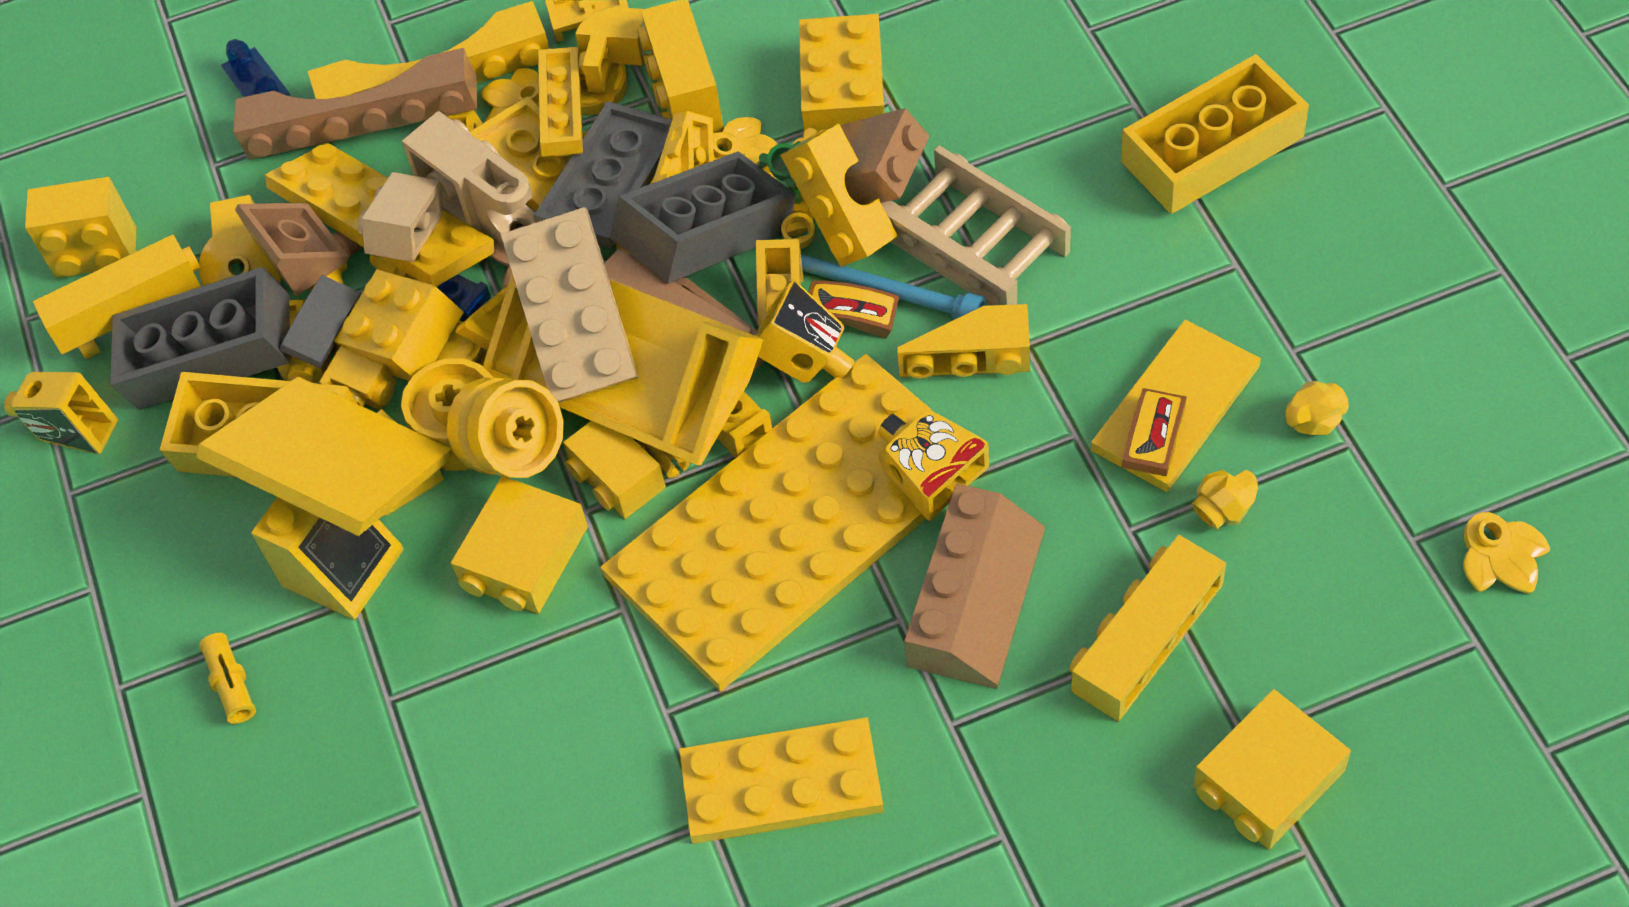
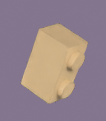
M392 172L383 187L377 189L374 200L369 208L363 210L359 217L358 232L363 236L365 254L414 262L443 215L440 180Z

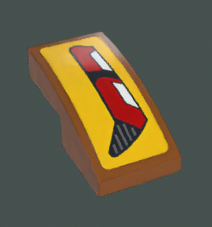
M833 281L811 282L808 293L841 321L844 328L848 325L885 339L888 337L894 322L899 300L898 295L850 283Z
M1147 388L1142 389L1122 460L1123 468L1167 476L1175 450L1177 434L1185 411L1186 396Z

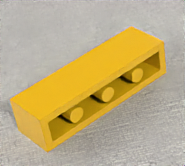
M1179 534L1168 548L1161 546L1150 562V572L1143 581L1139 579L1133 581L1124 595V605L1116 615L1109 613L1103 619L1096 633V637H1098L1089 649L1086 647L1081 648L1069 667V671L1072 672L1071 692L1118 722L1224 583L1226 562Z

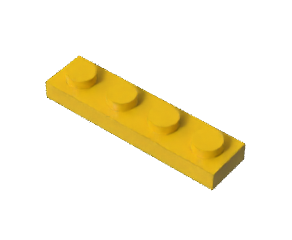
M578 47L538 50L542 157H566L571 154H582L583 137Z

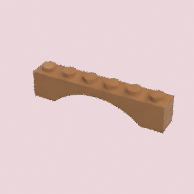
M460 48L425 56L413 67L394 79L372 89L349 96L330 99H303L286 96L276 91H269L235 99L233 133L247 158L251 160L426 121L437 111H440L445 116L477 109L476 74L465 49Z

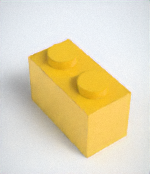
M590 421L563 442L569 459L565 462V465L571 475L579 483L586 480L594 488L592 491L599 503L608 511L614 508L624 519H627L666 488L660 464L633 438Z

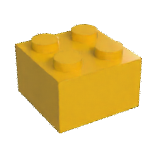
M110 177L27 190L25 229L55 278L95 272L136 252L137 227Z
M376 269L350 315L344 321L334 342L339 346H343L383 364L392 376L410 381L414 374L426 365L436 361L464 312L434 285Z

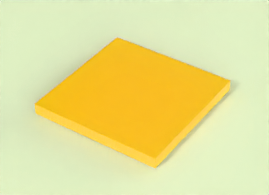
M296 377L199 443L196 458L360 536L449 461L451 448L303 378Z

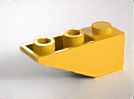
M1027 304L982 306L897 347L899 376L921 379L936 375L967 377L973 374L985 373L1012 375L1017 372H1030Z

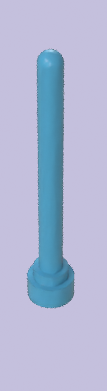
M801 254L802 268L805 273L837 282L856 284L898 295L900 300L949 313L954 320L987 304L986 297L968 292L965 296L959 294L955 298L846 266L841 267L839 264Z

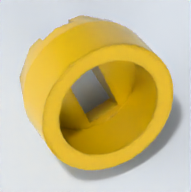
M803 213L788 215L781 225L783 240L799 239L800 249L808 247L815 236L813 220ZM807 231H808V233H809L808 235L800 236V237H797V238H791V237H795V236H799V235H801V234H804V233H806Z

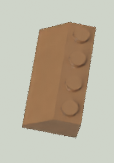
M958 483L955 484L904 640L907 667L998 689L1045 532V526L1001 493Z

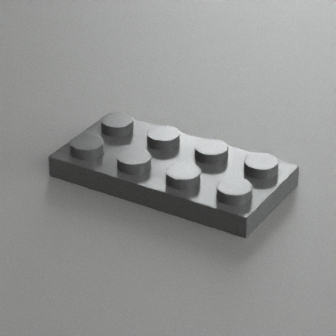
M607 101L583 138V153L572 155L535 212V223L585 207L588 209L598 245L611 249L615 244L610 239L618 197L651 183L655 176L672 120Z

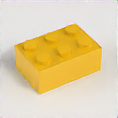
M677 0L641 10L644 26L637 28L643 52L649 50L650 53L643 55V60L648 78H651L652 81L657 80V83L652 84L656 104L658 107H661V110L666 109V112L661 113V117L672 120L674 113L690 111L713 118V133L723 132L724 127L717 86L688 0Z
M879 14L799 19L801 112L804 131L808 128H814L818 132L838 123L842 125L884 114Z

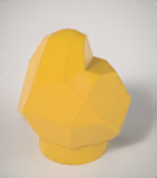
M1306 382L1296 392L1286 407V423L1299 433L1329 435L1340 423L1342 416L1346 414L1349 406L1348 398L1344 390L1335 383Z
M1224 470L1207 474L1197 488V495L1199 497L1191 503V506L1197 515L1214 530H1218L1224 523L1227 525H1238L1255 501L1258 490L1256 476L1249 470H1244L1236 476Z

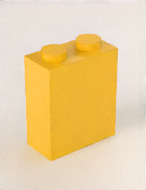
M502 476L451 561L452 568L459 581V586L474 596L481 597L483 594L494 597L511 610L521 612L523 609L539 614L588 528L580 503Z
M1273 689L1196 766L1193 787L1196 788L1197 795L1208 807L1213 810L1220 808L1232 818L1235 827L1246 839L1251 842L1259 841L1270 850L1346 771L1351 750L1278 691Z

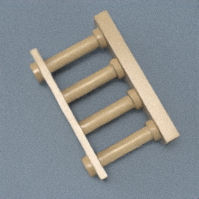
M939 145L934 150L935 177L906 206H899L893 201L881 203L898 234L890 242L967 292L986 297L987 305L989 306L1017 304L1016 279L1047 247L1066 257L1070 253L1071 226L1059 215L1050 214L972 166L960 154L951 153ZM949 186L968 196L938 226H930L918 218ZM981 206L1000 216L970 247H963L950 238ZM1014 226L1033 237L1004 268H996L982 259Z

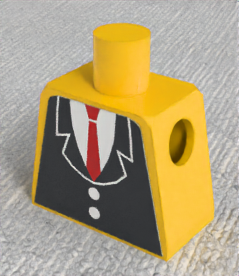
M794 280L787 285L769 306L755 336L763 339L758 357L802 383L810 382L821 369L834 378H844L855 361L836 347L844 330L842 322Z
M31 372L26 375L19 390L11 391L6 396L4 402L6 413L9 416L18 417L37 439L96 454H101L119 420L85 378L77 372Z

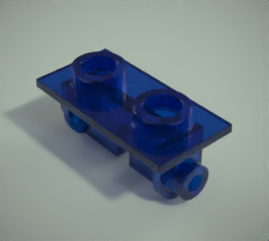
M238 39L230 40L227 43L226 56L229 61L223 63L221 67L243 97L269 91H276L286 96H291L255 47L249 49L244 41Z

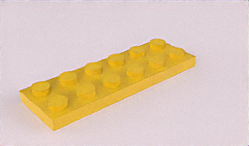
M328 142L265 174L267 189L290 203H308L323 223L363 247V236L358 232L360 214L363 210L369 208L374 200L377 189L383 187L388 177ZM442 210V217L414 262L379 257L418 281L437 287L494 253V239Z

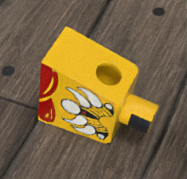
M932 410L924 411L910 425L898 415L891 414L879 427L878 435L888 442L884 449L885 469L888 475L929 521L950 503L956 483L969 486L989 468V443Z

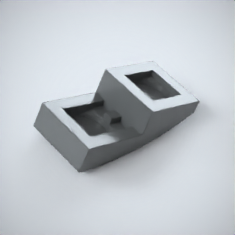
M321 275L294 319L281 344L280 351L320 368L336 344L334 340L360 298L361 292Z

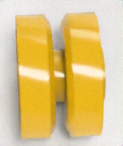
M445 358L426 365L412 376L403 390L401 408L408 428L451 448L447 436V419L454 398L467 384L483 377L493 378L492 375L481 364L465 358ZM452 449L449 461L441 467V469L447 471L470 469L461 463L452 452Z
M483 377L467 384L454 398L448 413L447 436L452 452L464 466L478 473L496 474L512 478H528L543 471L556 457L563 440L564 420L556 399L547 388L531 380Z

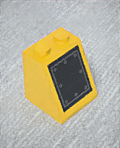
M278 497L251 532L282 587L353 620L358 617L404 550L402 544L380 520L376 521L360 536H357Z

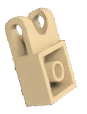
M437 111L402 140L413 175L440 180L442 210L478 231L482 229L503 246L501 234L509 232L513 222L518 221L524 226L535 223V212L526 205L532 198L528 178L524 173L500 157L491 143L486 140L479 141L471 135L461 121L457 119L452 121L440 111Z

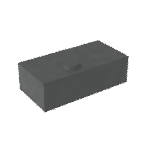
M738 151L620 195L617 201L610 239L668 284L756 247V240H774L782 237V222L792 213L797 194Z
M264 267L113 315L110 386L140 410L173 400L181 372L247 377L290 363V355L280 351L281 344L290 329L289 293Z

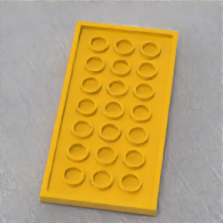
M867 354L863 355L853 364L844 378L836 377L604 563L600 567L603 576L722 692L926 520L888 475L884 459V449L888 442L878 435V430L881 423L891 414L898 415L910 425L924 411H931V409Z

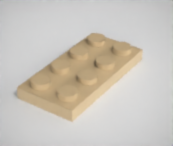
M583 207L501 234L545 383L556 401L560 403L639 378L588 209Z

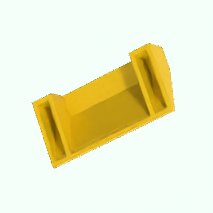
M511 274L483 367L493 378L531 380L547 388L513 274ZM609 279L639 378L558 403L559 407L690 463L702 465L750 381L763 339Z

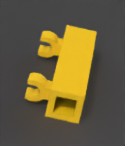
M172 234L34 300L33 303L45 329L60 353L63 355L78 347L87 360L101 353L94 339L112 331L113 315L201 287L194 274V271L201 269L190 246L181 249L175 236Z

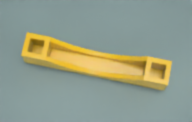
M530 1L495 12L488 22L472 36L444 52L464 48L476 74V83H480L514 72L517 69L535 66L538 64V50L550 48L534 2ZM345 59L307 72L315 98L330 99L349 96L379 86L407 71L420 60L381 65L359 63Z

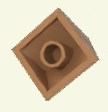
M308 203L237 204L235 211L251 237L296 296L317 283L321 275L327 276L347 262L348 254Z

